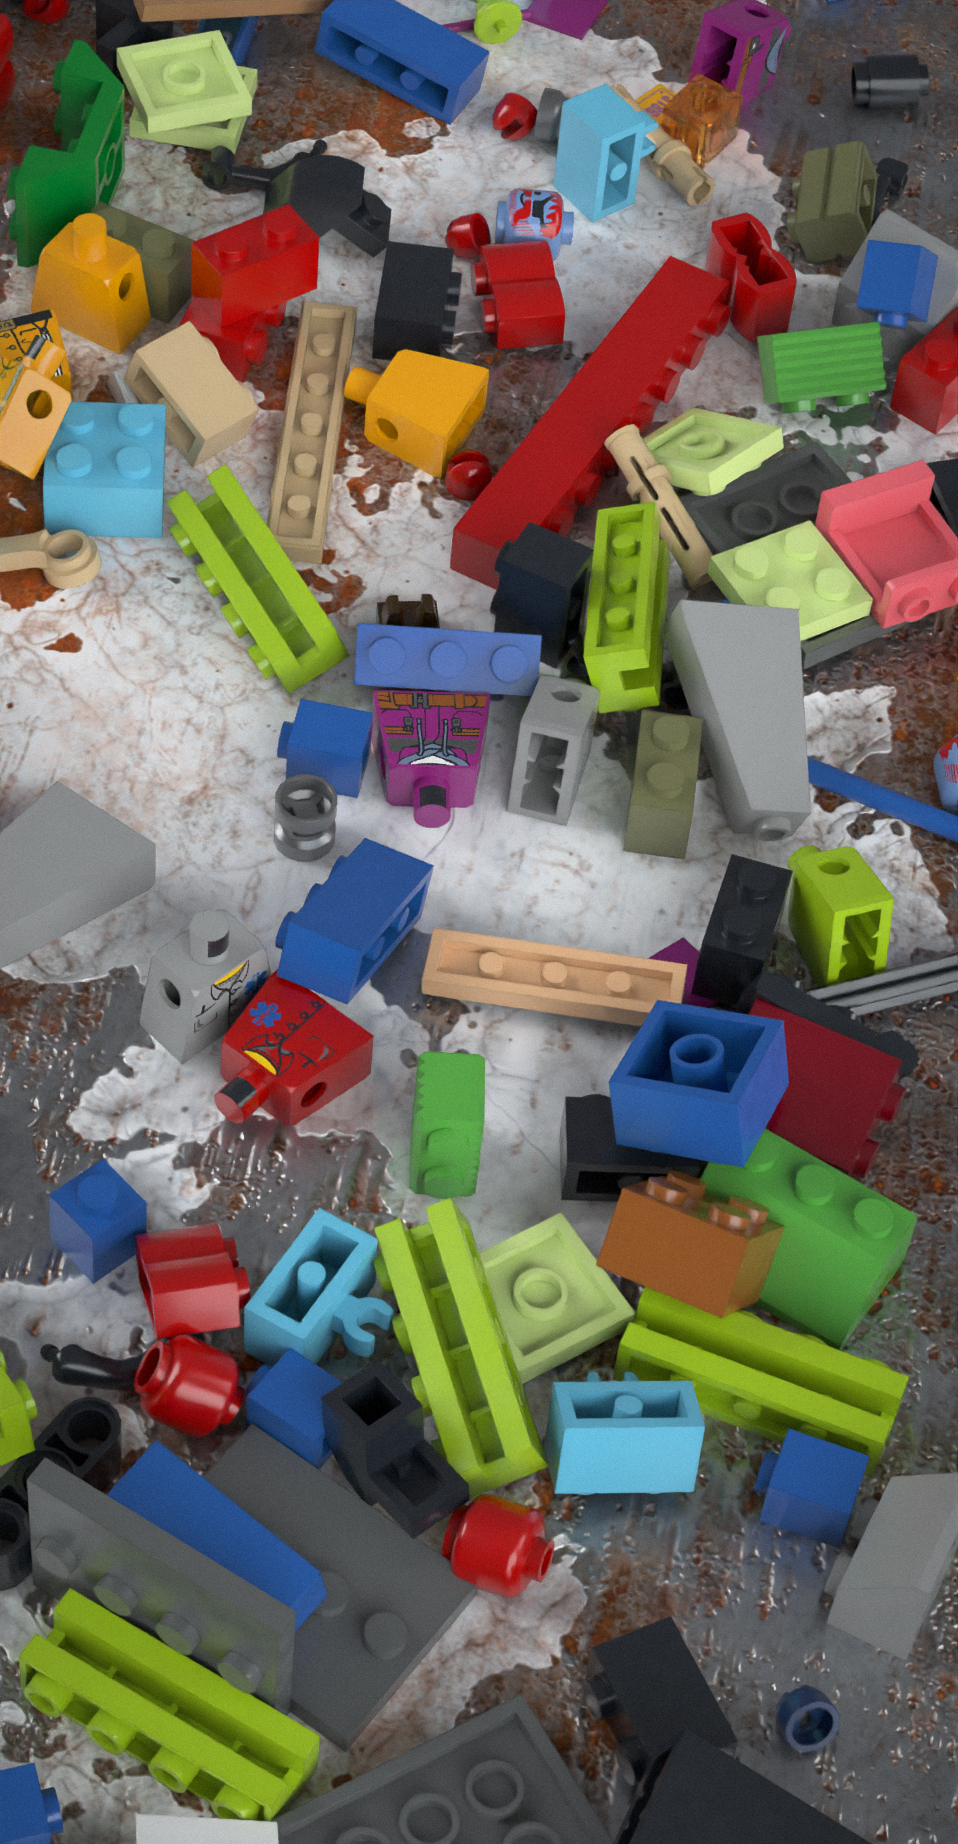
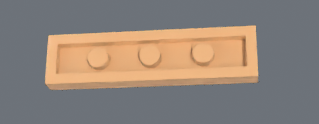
M433 927L422 976V994L642 1026L657 1000L682 1004L687 964Z

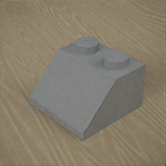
M887 208L879 215L839 282L831 323L835 326L873 322L874 316L856 307L868 240L921 245L938 255L927 323L907 321V327L904 330L881 327L880 329L882 337L881 346L883 348L882 355L899 365L900 359L958 307V250Z
M958 1472L891 1477L880 1501L869 1496L866 1498L851 1532V1536L861 1540L852 1558L843 1553L839 1554L824 1587V1593L835 1597L826 1624L903 1660L907 1659L958 1548Z

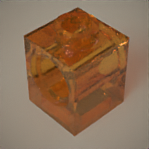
M697 74L664 105L661 127L674 140L684 142L691 151V158L701 169H704L737 137L743 96L701 74Z

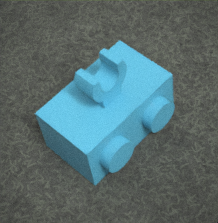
M606 83L564 101L562 104L553 186L592 223L635 204L640 160L655 150V144L645 135L658 129L659 123L646 111L636 112Z
M319 1208L244 1307V1352L273 1367L292 1348L314 1364H317L340 1333L350 1351L359 1356L370 1357L374 1352L375 1336L362 1330L359 1326L365 1323H374L380 1328L389 1331L393 1326L392 1318L394 1317V1310L387 1302L375 1297H366L376 1281V1270L373 1260L377 1256L378 1239Z
M589 1372L586 1382H553L544 1451L550 1466L548 1468L555 1494L590 1495L594 1493L659 1494L663 1492H694L705 1424L692 1381H639L633 1372H624L623 1381L600 1382L597 1372Z

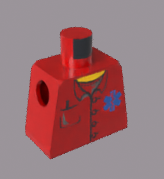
M277 969L223 1038L221 1043L220 1074L227 1084L214 1095L215 1104L219 1111L235 1124H242L261 1107L282 1124L296 1125L371 1074L374 1035L310 989L276 976Z

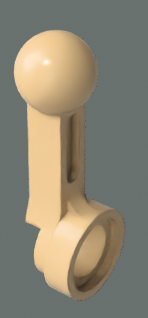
M46 528L32 534L0 538V572L37 567L42 569L49 584L57 588L69 589L82 586L91 581L101 569L102 559L95 541L78 530H63L50 537ZM79 551L72 557L58 559L68 552Z

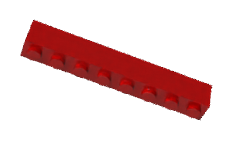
M670 256L455 525L453 528L450 569L497 590L500 575L494 572L497 556L505 542L508 540L515 542L529 522L566 537L577 510L581 505L584 507L590 506L598 493L601 479L607 471L615 472L619 468L613 455L605 447V440L618 429L631 424L637 426L642 437L652 422L657 406L661 402L667 404L673 398L686 369L694 370L703 356L706 343L711 336L718 338L723 333L731 314V307L726 305L729 287L728 280Z

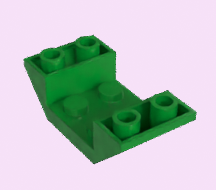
M74 40L66 61L58 60L54 71L53 91L54 93H60L61 102L55 114L54 133L62 138V151L30 145L21 167L13 166L10 172L7 195L8 199L15 200V210L10 221L9 239L12 242H17V266L29 268L37 265L44 247L69 222H73L79 215L90 213L99 201L111 206L125 171L124 85L85 41Z

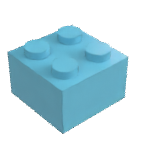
M70 402L44 460V529L47 528L49 535H54L63 530H78L86 536L162 538L166 457V405Z

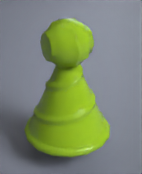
M470 0L477 4L474 32L480 41L486 44L502 43L512 38L519 30L522 23V12L519 6L512 1Z

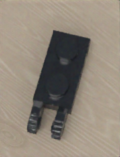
M764 969L743 990L735 1007L738 1009V1013L749 1015L758 998L901 1059L898 1084L901 1082V1079L913 1073L915 1068L919 1066L917 1063L920 1059L918 1057L919 1050H916L915 1044H911L910 1040L905 1041L901 1034L893 1030L878 1034L864 1026L859 1016L851 1010L839 1005L825 1004L807 994L800 982L785 974H772Z

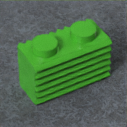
M879 322L757 336L764 403H781L782 414L816 410V398L835 396L836 407L870 403L868 392L885 390L887 385L884 379L885 370L883 368L884 359L882 357L883 348L881 346L882 337L880 335L881 326Z
M425 1051L418 1056L411 1123L409 1189L415 1194H425L437 1199H448L450 1197L452 1199L458 1196L469 1197L476 1193L485 1115V1058L481 1055Z

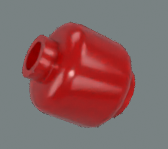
M184 1334L171 1337L165 1343L162 1341L154 1343L141 1360L134 1380L135 1392L141 1394L140 1404L148 1418L187 1436L201 1438L211 1433L219 1424L228 1425L237 1415L244 1397V1389L238 1385L239 1368L234 1357L193 1336Z
M481 1494L476 1496L469 1505L464 1504L453 1512L444 1535L442 1555L450 1560L451 1570L456 1577L476 1584L477 1589L504 1598H514L527 1588L531 1580L540 1583L544 1580L553 1559L555 1545L554 1541L545 1538V1522L540 1511L496 1495Z

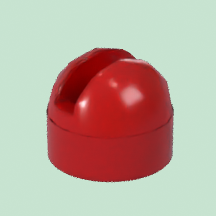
M23 0L25 14L41 24H58L66 18L70 8L69 0Z
M507 93L495 107L492 115L493 127L495 130H502L501 137L504 140H521L534 128L538 111L525 97L516 93Z
M480 213L462 215L450 222L445 236V243L447 248L454 249L456 257L461 259L479 258L480 245H491L488 224Z
M466 449L457 452L451 457L446 468V489L451 495L461 500H476L492 480V468L488 458L476 450Z

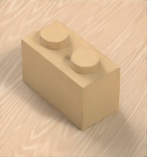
M190 321L136 350L124 377V381L142 404L166 405V435L192 468L245 438L259 411L248 387L233 377L220 360L215 345L208 338L202 337Z

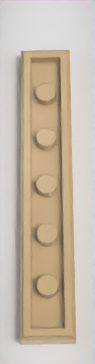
M302 301L266 524L292 562L320 565L322 563L345 404L344 388L349 376L357 321V307L308 301Z

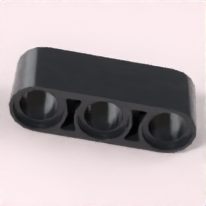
M84 1397L72 1401L61 1410L34 1440L35 1451L19 1457L0 1478V1539L14 1543L9 1548L0 1550V1591L18 1586L32 1573L27 1479L44 1458L49 1459L101 1492L116 1477L121 1468L122 1426L118 1411L109 1402L96 1397ZM87 1438L103 1441V1443L94 1447H83L76 1444L78 1441Z

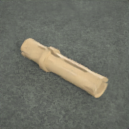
M617 84L616 87L614 85L609 86L636 112L646 111L633 99L624 86L621 84ZM658 124V129L645 135L655 144V150L645 156L650 163L652 173L661 181L670 183L690 206H695L696 203L701 205L706 202L715 190V181L691 158V151L685 143L671 138L660 124Z
M635 424L618 429L605 440L604 445L611 452L629 482L626 487L628 494L633 501H640L641 503L656 501L661 520L660 536L662 539H666L667 547L687 578L690 588L696 590L710 584L713 580L707 571L710 557L713 554L669 483L672 479L670 471L666 465H658ZM638 465L641 466L642 470L644 471L643 473L645 474L646 478L648 479V481L651 483V485L653 486L654 490L656 491V493H657V495H658V497H659L658 499H657V497L655 496V493H654L653 489L651 488L650 484L646 481L645 477L643 476L642 472L640 471ZM669 514L673 519L674 523L676 524L677 528L679 529L680 533L682 534L683 538L685 539L686 543L688 544L689 550L686 547L683 540L681 539L671 520L669 519Z

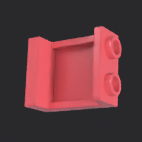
M924 460L825 490L821 493L815 527L873 598L870 612L882 629L906 621L914 622L922 619L927 614L958 604V538L929 500L935 475Z

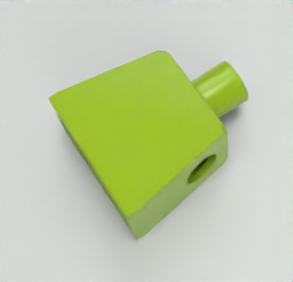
M808 845L796 850L788 860V869L793 871L788 923L817 987L884 971L886 969L894 905L892 894L853 847L844 846L821 851L817 846Z

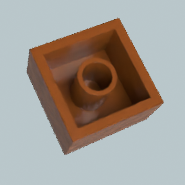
M669 1171L667 1177H649L646 1181L622 1188L596 1266L723 1318L759 1300L785 1226L767 1219L769 1209L757 1202L738 1196H731L729 1202L706 1194L707 1184L702 1180L685 1173Z

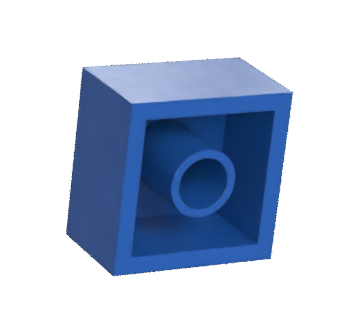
M657 1000L608 1081L616 1144L744 1168L789 1085L784 1020Z

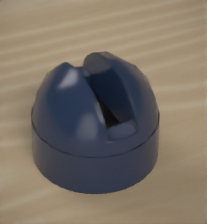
M800 1685L798 1689L790 1693L788 1691L785 1692L776 1705L775 1719L777 1726L788 1744L795 1750L810 1752L820 1749L834 1738L839 1729L840 1716L828 1696L818 1688ZM806 1711L811 1722L800 1726L798 1717Z

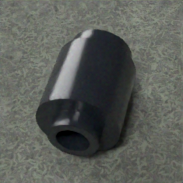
M917 54L866 56L864 61L852 63L851 92L854 105L866 104L867 109L917 107L919 97L928 95L927 64H919Z

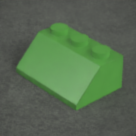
M764 1129L744 1168L709 1161L700 1180L707 1184L706 1194L729 1202L731 1196H738L757 1202L769 1209L767 1219L785 1226L759 1300L754 1304L801 1332L813 1335L825 1342L827 1346L841 1351L904 1262L918 1215L771 1131Z

